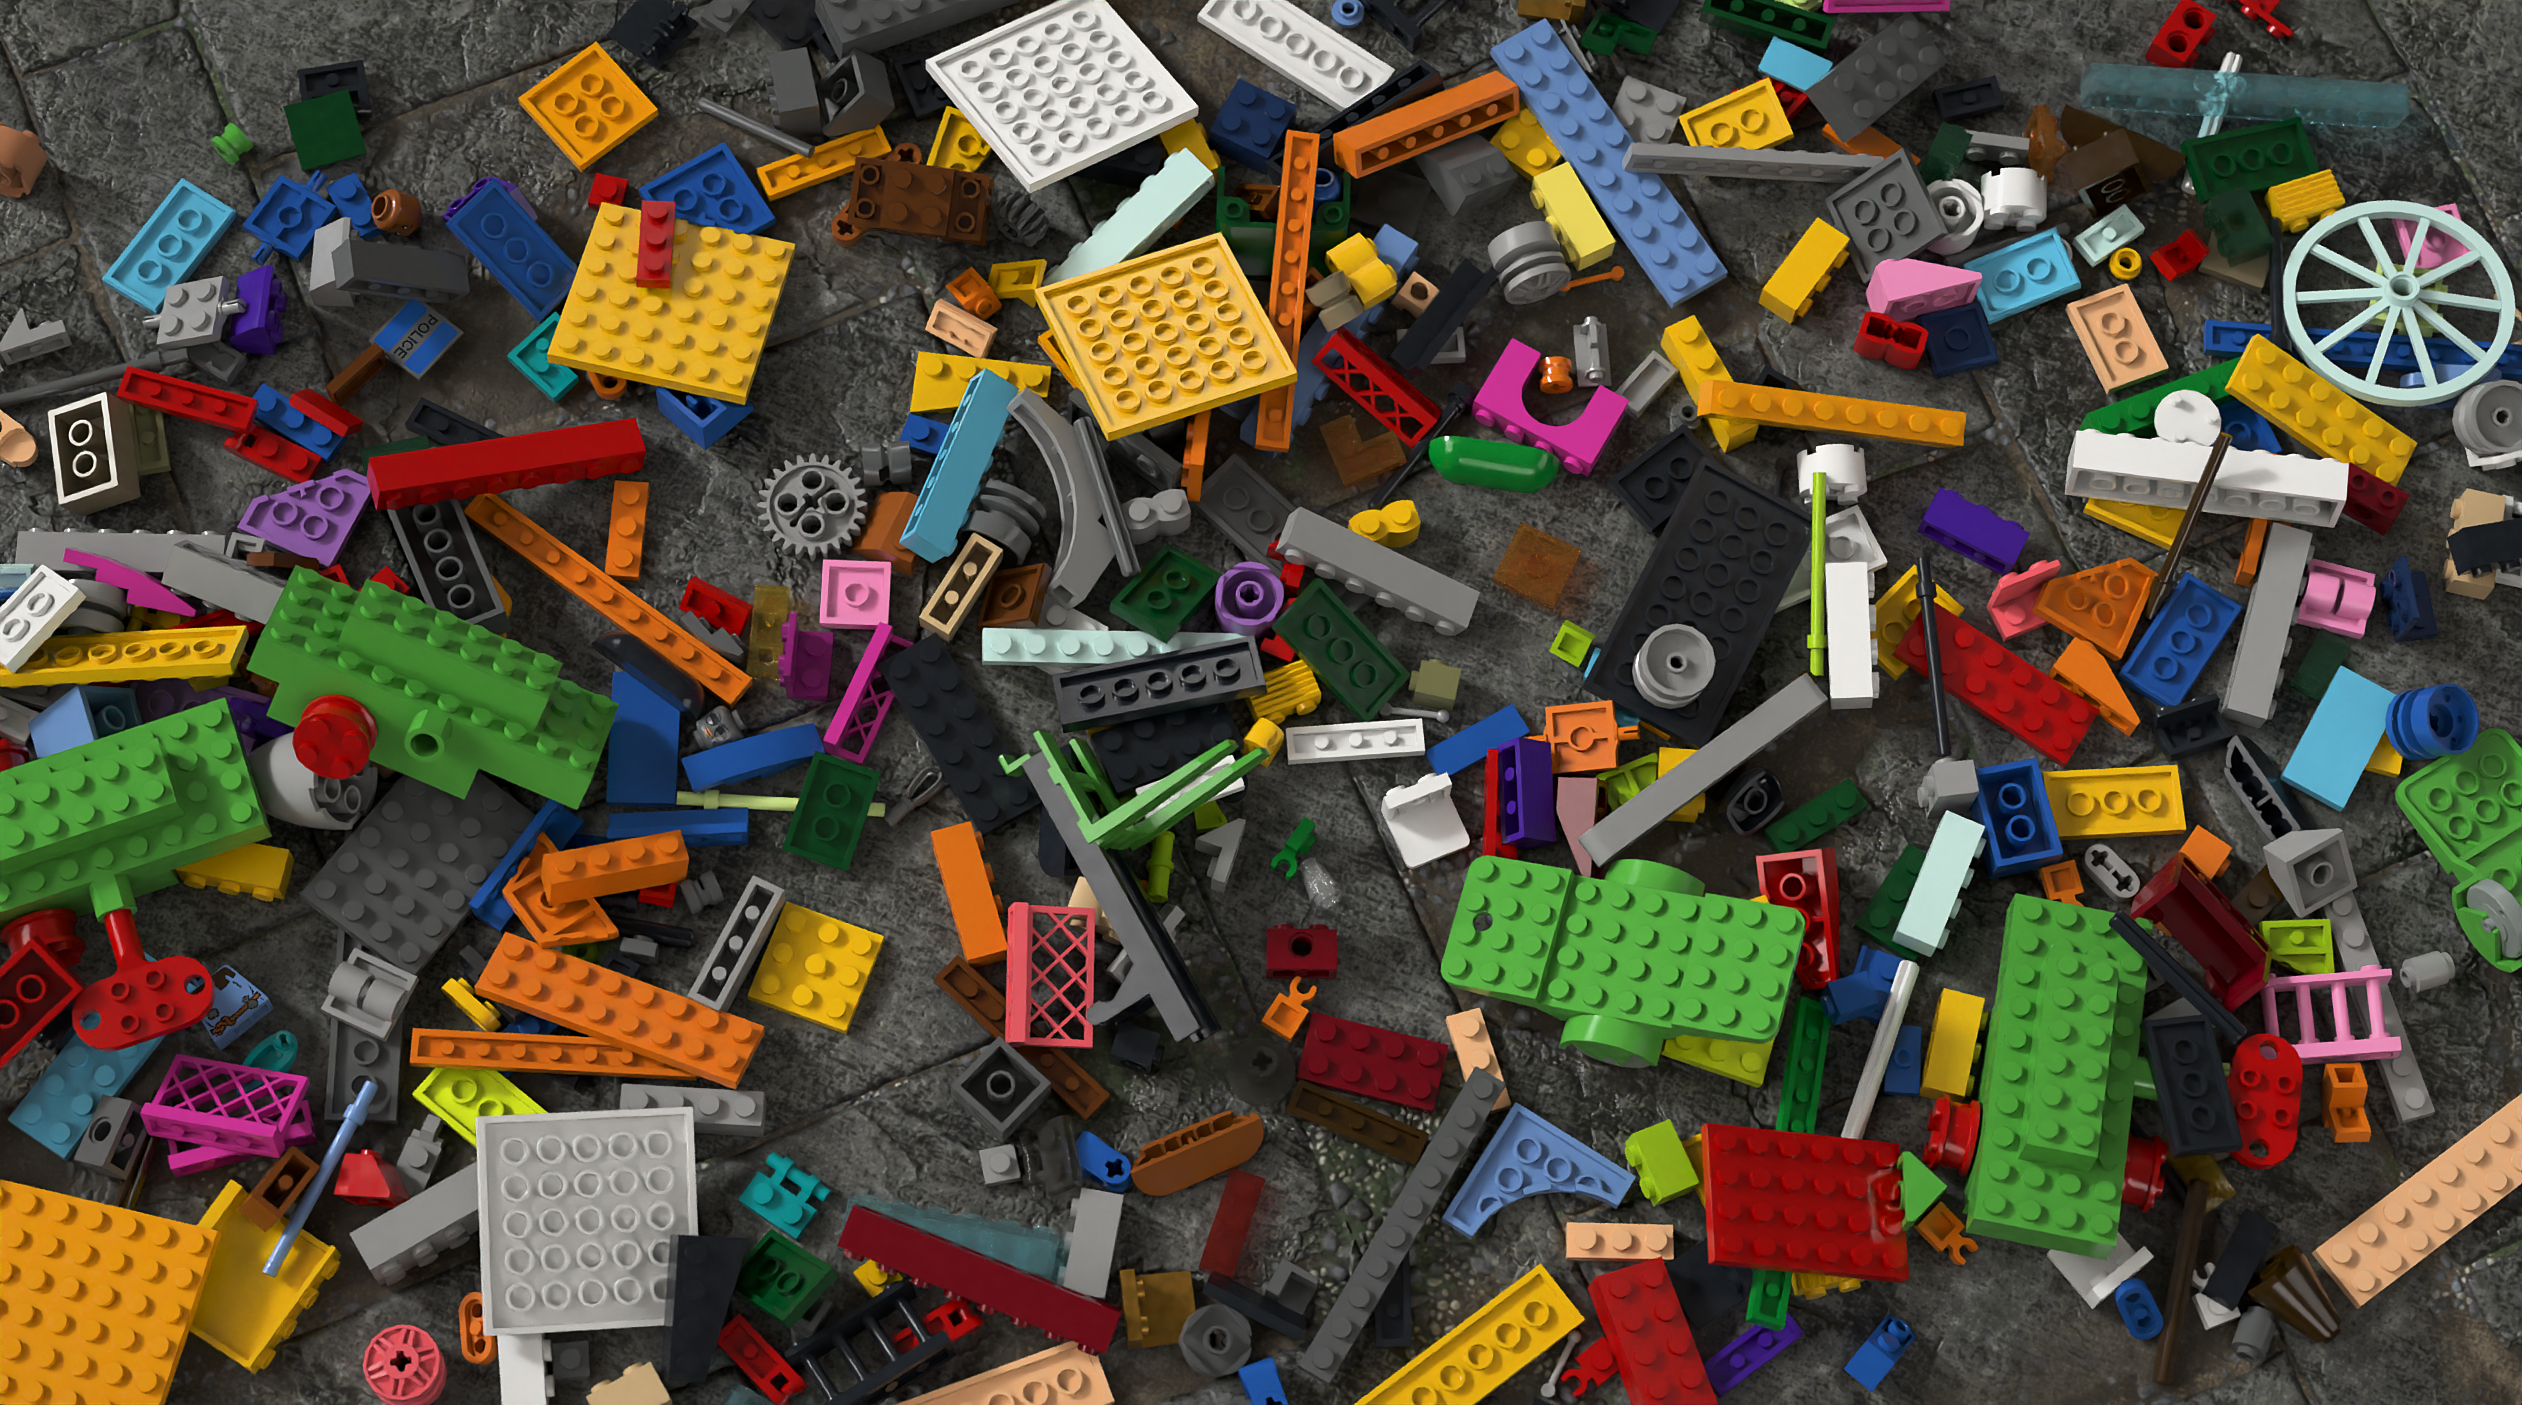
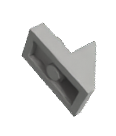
M20 308L0 342V353L6 365H11L71 346L72 342L63 320L46 321L39 324L37 328L31 329L23 308Z
M1238 818L1198 837L1195 841L1196 850L1213 855L1207 872V876L1212 878V890L1221 893L1225 891L1245 831L1246 820Z

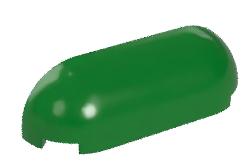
M1461 436L1435 438L1430 441L1429 450L1427 451L1428 459L1434 468L1442 474L1444 479L1450 482L1519 493H1536L1539 489L1549 485L1556 479L1561 465L1560 460L1555 455L1542 449Z

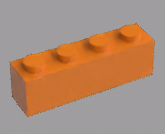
M971 821L932 831V847L966 963L975 969L1007 960L1008 926L1002 927L999 915L1004 914L999 894L992 895L990 883L995 882L989 862L983 864L980 852L985 851V846L980 830L974 832Z
M681 830L544 854L541 880L548 904L552 906L685 881L689 856Z

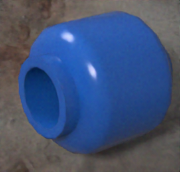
M1317 168L1313 217H1316L1317 210L1322 204L1331 201H1341L1342 183L1339 177L1332 171L1324 168Z

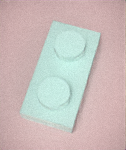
M2124 204L2076 236L2072 244L2093 268L2111 256L2116 250L2123 248L2142 235L2145 227Z

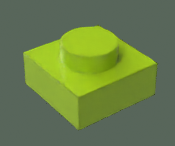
M1566 619L1549 652L1579 668L1596 635Z

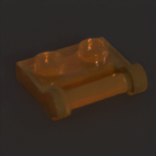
M2048 104L2034 107L2024 130L2023 138L2030 139L2027 155L2031 169L2038 171V178L2040 179L2045 175L2047 177V185H2049L2054 177L2053 169L2056 162L2064 155L2065 145L2056 138L2058 130L2056 117L2050 114Z

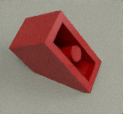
M366 1149L361 1150L360 1154L345 1153L334 1195L355 1205L395 1208L411 1199L395 1166L381 1160L382 1154Z

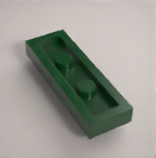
M1848 778L1765 828L1763 834L1777 854L1797 852L1865 811L1868 804Z

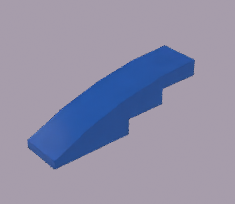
M810 723L748 737L681 759L692 791L696 794L723 783L731 786L758 775L763 779L812 761L815 751L826 754L815 724Z

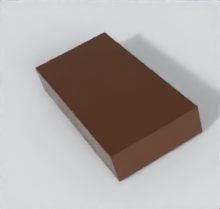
M374 342L325 386L328 396L333 403L341 407L387 365L384 351L379 345Z
M250 552V554H247L246 566L292 572L295 565L316 572L319 570V560L313 557L277 552Z

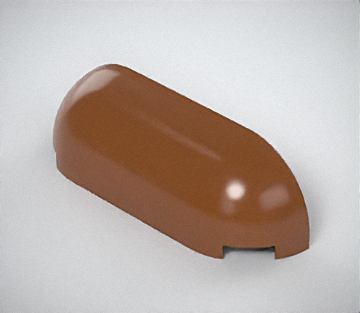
M1233 1110L1225 1111L1148 1143L1139 1150L1140 1156L1134 1164H1130L1131 1177L1135 1185L1142 1192L1153 1196H1164L1238 1166L1251 1158L1262 1142L1264 1130L1261 1118L1254 1112H1251L1249 1116H1234Z

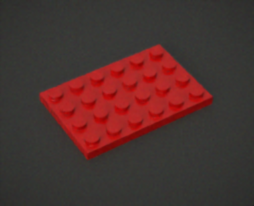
M1706 1123L1701 1127L1709 1264L1904 1283L1909 1279L1906 1230H1902V1221L1905 1216L1904 1209L1899 1208L1901 1204V1188L1898 1187V1181H1902L1901 1169H1897L1896 1162L1900 1157L1899 1143Z

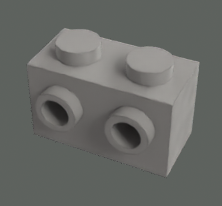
M1943 758L1932 764L1929 772L1924 776L1921 787H1918L1917 790L1919 806L1921 808L1925 807L1927 818L1942 817L1946 810L1957 815L1968 813L1979 793L1974 761H1956L1955 758Z

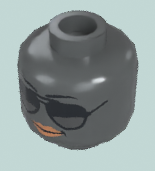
M718 706L696 722L697 730L693 734L702 750L706 751L745 739L743 729L747 728V724L738 710L731 712L725 706Z

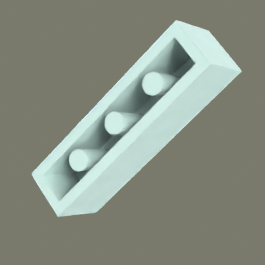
M1946 810L1892 939L1893 942L1928 957L1932 956L1936 947L1943 949L1950 930L1945 928L1949 917L1955 919L1962 900L1957 898L1961 887L1967 889L1974 873V869L1969 868L1973 857L1979 859L1985 846L1986 839L1981 838L1985 826Z

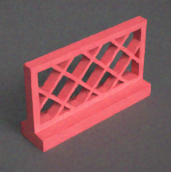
M1014 902L1008 908L1005 1041L1011 1047L1041 1046L1085 1049L1093 1047V1026L1086 1021L1085 1012H1087L1090 1006H1093L1095 908L1029 905L1028 902ZM1033 914L1047 915L1056 926L1042 937L1033 928ZM1055 915H1063L1065 917L1060 921ZM1071 916L1086 917V932L1078 939L1064 926V923ZM1058 928L1073 943L1060 956L1046 942V939ZM1032 936L1038 941L1033 947ZM1085 937L1086 948L1080 943ZM1040 945L1055 959L1043 972L1032 962V952ZM1074 947L1085 956V967L1077 974L1062 959ZM1057 963L1072 978L1060 990L1045 976ZM1032 971H1033V972L1036 974V976H1037L1033 981H1032ZM1084 972H1085V982L1080 978V976H1081ZM1039 980L1054 994L1042 1007L1031 997V987ZM1074 981L1085 992V1001L1077 1008L1062 994ZM1056 998L1071 1012L1059 1025L1044 1011ZM1031 1006L1037 1011L1032 1016ZM1083 1007H1084V1017L1079 1013V1011H1080ZM1039 1014L1054 1029L1045 1038L1030 1037L1031 1022ZM1073 1016L1084 1026V1040L1070 1039L1061 1029ZM1055 1033H1057L1062 1039H1055L1051 1037Z

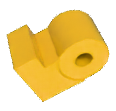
M1260 717L1244 737V749L1240 751L1247 755L1259 747L1266 748L1270 756L1259 764L1267 768L1283 746L1284 733L1273 722Z

